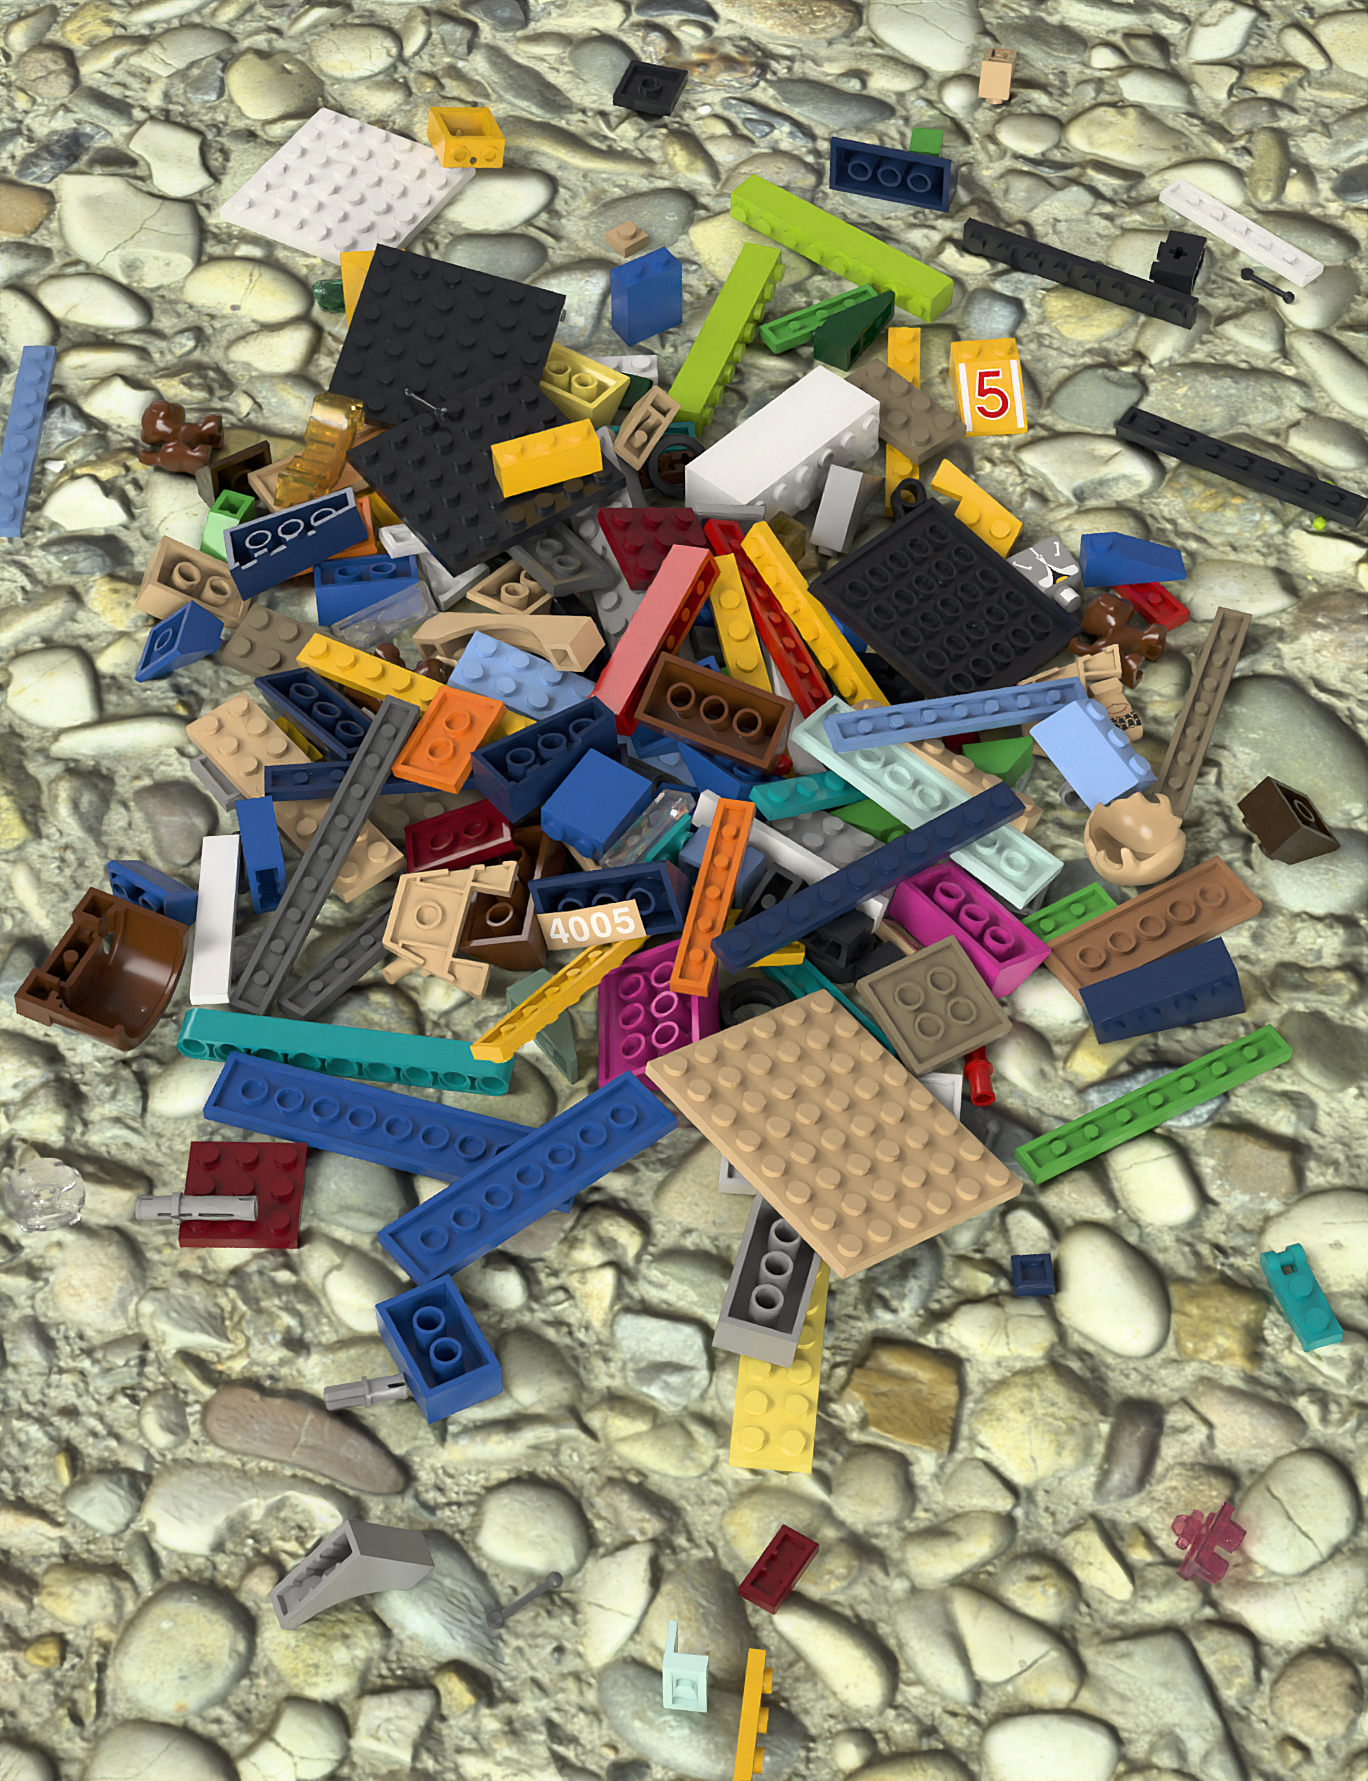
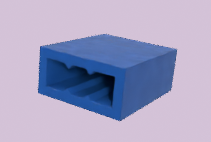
M665 247L610 270L612 329L628 346L683 323L682 264Z
M590 748L541 808V829L550 838L557 841L561 840L574 847L583 857L593 858L603 864L652 803L653 782Z
M272 796L235 801L254 915L275 911L288 886Z

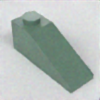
M544 968L506 988L508 1013L552 978ZM567 1007L558 1015L559 1017L556 1021L542 1028L536 1034L537 1036L533 1041L573 1085L578 1082V1067Z

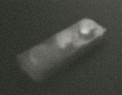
M422 580L332 624L331 628L336 637L369 649L438 615L439 612L427 584Z
M664 789L600 859L598 863L601 868L644 863L645 856L685 813L688 814L696 806L691 793Z

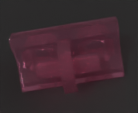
M1224 1501L1217 1513L1210 1512L1206 1516L1203 1524L1201 1522L1204 1514L1199 1510H1193L1190 1516L1180 1514L1175 1517L1171 1525L1172 1531L1178 1536L1175 1545L1181 1550H1186L1189 1544H1191L1176 1572L1177 1575L1186 1581L1193 1575H1197L1212 1585L1224 1577L1230 1562L1213 1551L1214 1547L1217 1544L1231 1554L1239 1547L1247 1533L1238 1523L1231 1519L1235 1510L1234 1507Z

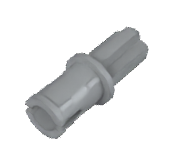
M403 1373L368 1380L366 1376H362V1381L324 1388L325 1406L330 1411L366 1405L368 1409L371 1408L373 1403L407 1399Z

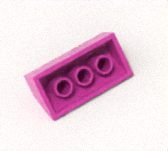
M953 860L922 870L899 883L888 913L925 947L954 934L996 1000L1013 993L1051 952V949Z

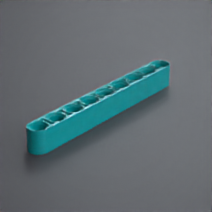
M193 1008L186 1012L176 1044L181 1054L193 1059L226 1063L231 1051H236L330 1076L487 1096H502L508 1092L516 1060L515 1054L510 1060L502 1063H493L492 1060H474L470 1048L474 1042L202 1008Z

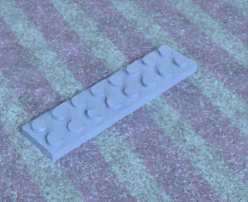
M477 630L474 632L447 686L503 701L507 710L536 722L586 700L596 685L595 682L573 672L556 671L552 663ZM617 734L618 744L627 743L629 756L677 777L685 786L697 787L680 752L639 759L631 738Z

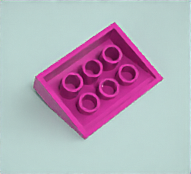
M681 938L627 957L623 960L621 966L612 969L601 978L602 981L598 984L599 1089L630 1070L648 1090H660L645 1074L648 1061L720 1032L718 959L708 997L670 991L669 982Z

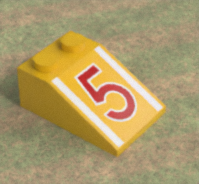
M1015 338L951 342L949 375L958 419L967 425L966 436L964 437L1027 433L1028 426L1021 365Z

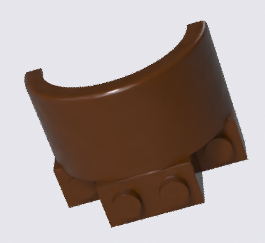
M90 887L72 912L73 923L41 969L33 968L14 995L16 1013L48 1027L55 1023L107 1046L126 1052L139 1046L150 1035L167 1009L184 967L189 944V926ZM109 934H114L109 954H106L104 952L103 938Z

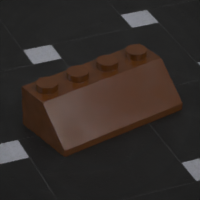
M662 651L634 718L641 727L773 778L787 745L796 703Z
M541 825L514 828L516 850L477 863V865L484 864L485 867L503 865L504 861H517L519 869L511 898L473 892L460 939L459 949L461 952L509 971L544 967L548 946L536 915L537 911L527 883L532 879L563 875L568 851L561 840L557 841L550 838L541 829Z

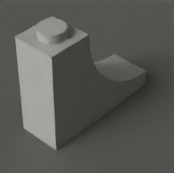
M831 464L809 543L818 545V552L825 555L837 557L838 552L849 553L861 517L873 496L877 492L882 491L885 478Z
M347 1519L269 1592L281 1629L294 1631L312 1616L342 1601L380 1591H410L435 1568V1564L421 1531Z

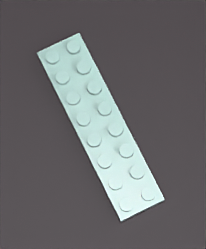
M835 695L794 728L790 737L792 741L912 830L973 798L972 795L901 743L835 754L822 723L827 715L856 711ZM1010 823L949 856L1020 910L1061 872L1064 866L1062 861Z

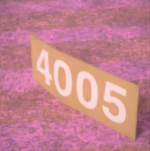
M635 899L567 912L536 914L549 950L582 948L647 936Z

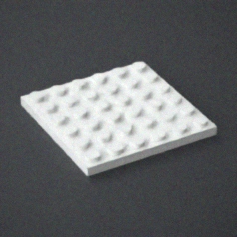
M322 107L219 209L220 219L341 266L340 252L375 250L377 243L397 249H405L476 174L475 168H443L433 148Z

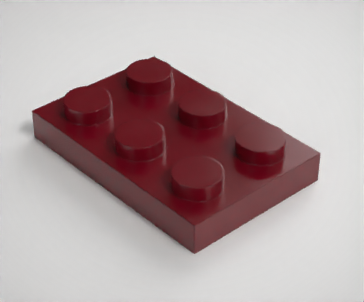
M487 798L404 827L408 874L441 869L456 871L516 850L514 824Z

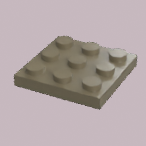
M954 934L857 980L855 986L906 1068L916 1079L1010 1033L1013 1028L1011 1021Z

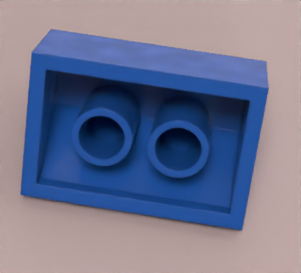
M389 554L325 559L313 566L319 626L340 628L348 623L361 622L365 625H373L381 620L395 619L400 622L413 620L415 617H422L415 554L391 559Z

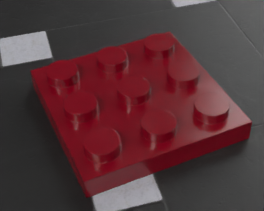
M600 508L596 519L631 591L648 589L673 544L710 549L713 557H716L692 508Z
M191 1141L184 1195H257L258 1217L257 1221L183 1220L180 1224L178 1235L180 1247L298 1249L309 1153L308 1144L291 1142Z

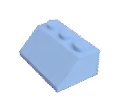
M1094 698L1073 701L1035 725L1029 731L1091 812L1096 804L1100 802L1105 807H1109L1110 802L1113 800L1127 799L1139 791L1143 795L1157 780L1151 771L1149 762L1143 756L1137 754L1130 745L1127 734L1114 725L1107 716V709Z

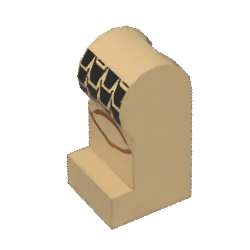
M1117 676L1088 685V698H1094L1107 709V716L1114 725L1123 730L1131 741L1141 739L1143 728L1140 718L1131 709L1132 707L1123 695V685Z

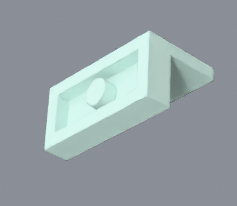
M669 1620L662 1667L663 1708L707 1713L709 1656L678 1653V1621Z

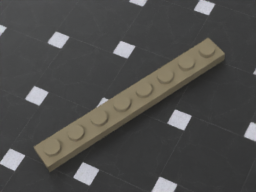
M1218 607L1149 801L1151 803H1160L1159 798L1155 794L1167 795L1174 816L1182 818V821L1251 625L1252 614Z

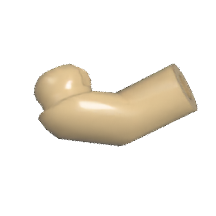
M399 957L384 967L382 974L387 982L394 984L418 966ZM418 967L423 976L427 977L431 974Z

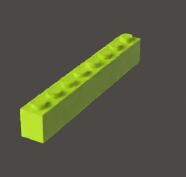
M753 174L731 192L730 216L859 286L869 284L878 294L889 290L895 292V305L913 316L930 324L952 304L954 279L766 179Z
M745 242L668 393L671 398L681 405L670 423L693 421L696 438H700L705 426L709 427L711 425L714 408L716 405H721L725 386L732 383L735 366L737 363H742L745 355V346L747 342L751 343L753 341L756 324L763 321L767 302H772L777 282H782L786 265L782 263L781 249Z

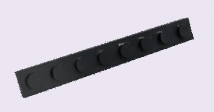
M970 217L964 224L962 249L1188 330H1191L1196 323L1199 298Z
M1131 406L1116 425V435L1352 529H1356L1368 512V498L1134 406Z

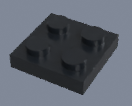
M631 60L613 94V105L656 115L671 116L688 82V71Z

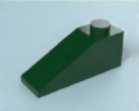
M891 290L829 316L823 325L818 326L813 332L811 343L814 344L813 359L847 372L894 317L895 292Z

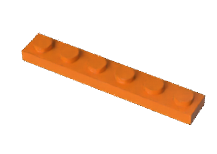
M720 797L718 799L669 982L671 992L708 997L718 959L710 949V944L713 938L724 933L756 813L754 802Z

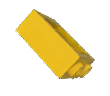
M429 107L427 137L443 168H502L505 138L488 107ZM472 157L476 158L474 162H470Z

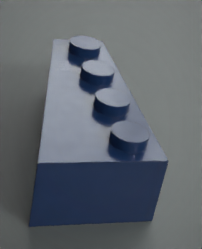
M352 486L223 530L229 572L243 601L369 537L366 519Z
M593 696L471 752L476 788L514 824L550 798L590 748L607 756L619 747L614 712L597 696Z
M1222 937L1078 989L1084 1011L1098 1044L1246 1013L1238 973Z

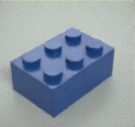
M449 1274L375 1305L378 1332L399 1371L403 1373L405 1382L429 1425L503 1392L501 1365Z

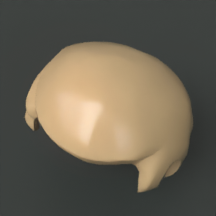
M1139 791L1127 799L1111 801L1109 807H1105L1101 802L1096 804L1086 823L1084 845L1092 866L1106 881L1119 886L1149 885L1159 882L1177 869L1184 856L1187 840L1186 834L1180 829L1183 822L1182 818L1174 816L1167 795L1157 793L1155 795L1159 798L1160 803H1151Z

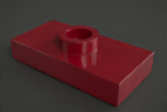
M783 1524L738 1587V1595L775 1615L819 1552V1543Z

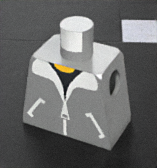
M1056 535L1005 559L1067 613L1075 611L1081 605L1082 598L1078 595L1080 592L1081 569Z

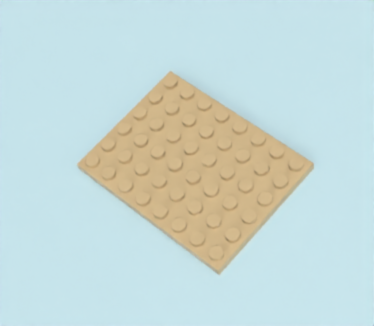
M824 988L647 1062L645 1074L756 1190L758 1189L775 1210L842 1279L852 1276L1020 1195L1023 1183Z

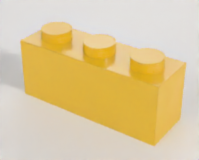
M589 418L491 445L495 476L505 498L603 470L600 441Z

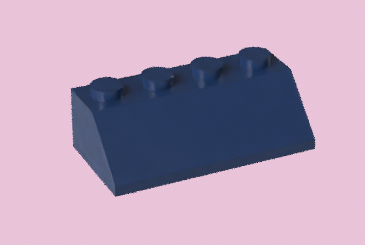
M832 136L830 144L829 189L948 213L958 185L959 165L953 160Z
M309 667L255 678L254 685L271 708L304 734L310 742L316 744L328 754L331 760L349 761L354 759L373 720Z
M667 859L532 879L527 883L537 914L567 912L635 899L647 936L683 931L693 896L689 877Z

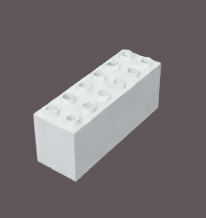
M819 365L685 466V508H692L696 515V503L765 506L764 521L772 532L778 527L784 526L792 516L800 510L806 509L814 499L824 492L831 464L855 469L864 460L874 456L879 446L880 401Z

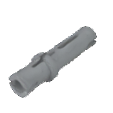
M173 1192L172 1195L164 1196L138 1195L136 1199L137 1220L161 1219L172 1220L173 1224H181L183 1220L257 1221L258 1217L257 1195L192 1196L183 1195L182 1192Z

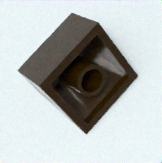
M264 440L195 470L198 494L210 509L224 489L254 497L255 501L260 499L249 484L248 473L272 464L270 443Z
M1270 776L1262 780L1237 803V806L1244 815L1242 822L1249 831L1257 835L1261 841L1258 845L1260 850L1272 861L1277 859L1292 865L1336 851L1341 846L1308 795Z

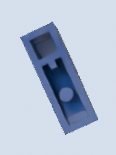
M1118 532L1081 534L1079 567L1082 573L1084 588L1186 580V571L1180 550Z

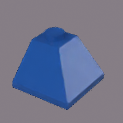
M190 601L150 629L134 679L141 683L196 663L206 655H213L222 643L220 636L224 623L195 601Z

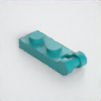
M1295 1243L1286 1246L1285 1251L1276 1253L1274 1250L1261 1253L1260 1264L1304 1352L1341 1342L1344 1332L1306 1261L1302 1245ZM1290 1266L1293 1273L1284 1275L1281 1268Z

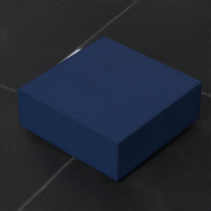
M1050 1253L1011 1255L1010 1268L1015 1297L1054 1295L1055 1281Z

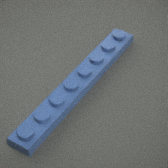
M35 345L23 347L0 457V537H21L58 356L56 346Z
M1077 676L827 715L822 725L835 754L1042 721L1075 700L1089 698Z

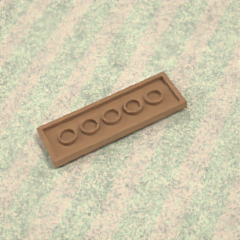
M1217 855L1046 942L1045 944L1051 949V952L1043 963L1080 1005H1083L1078 989L1197 946L1261 913L1263 903Z

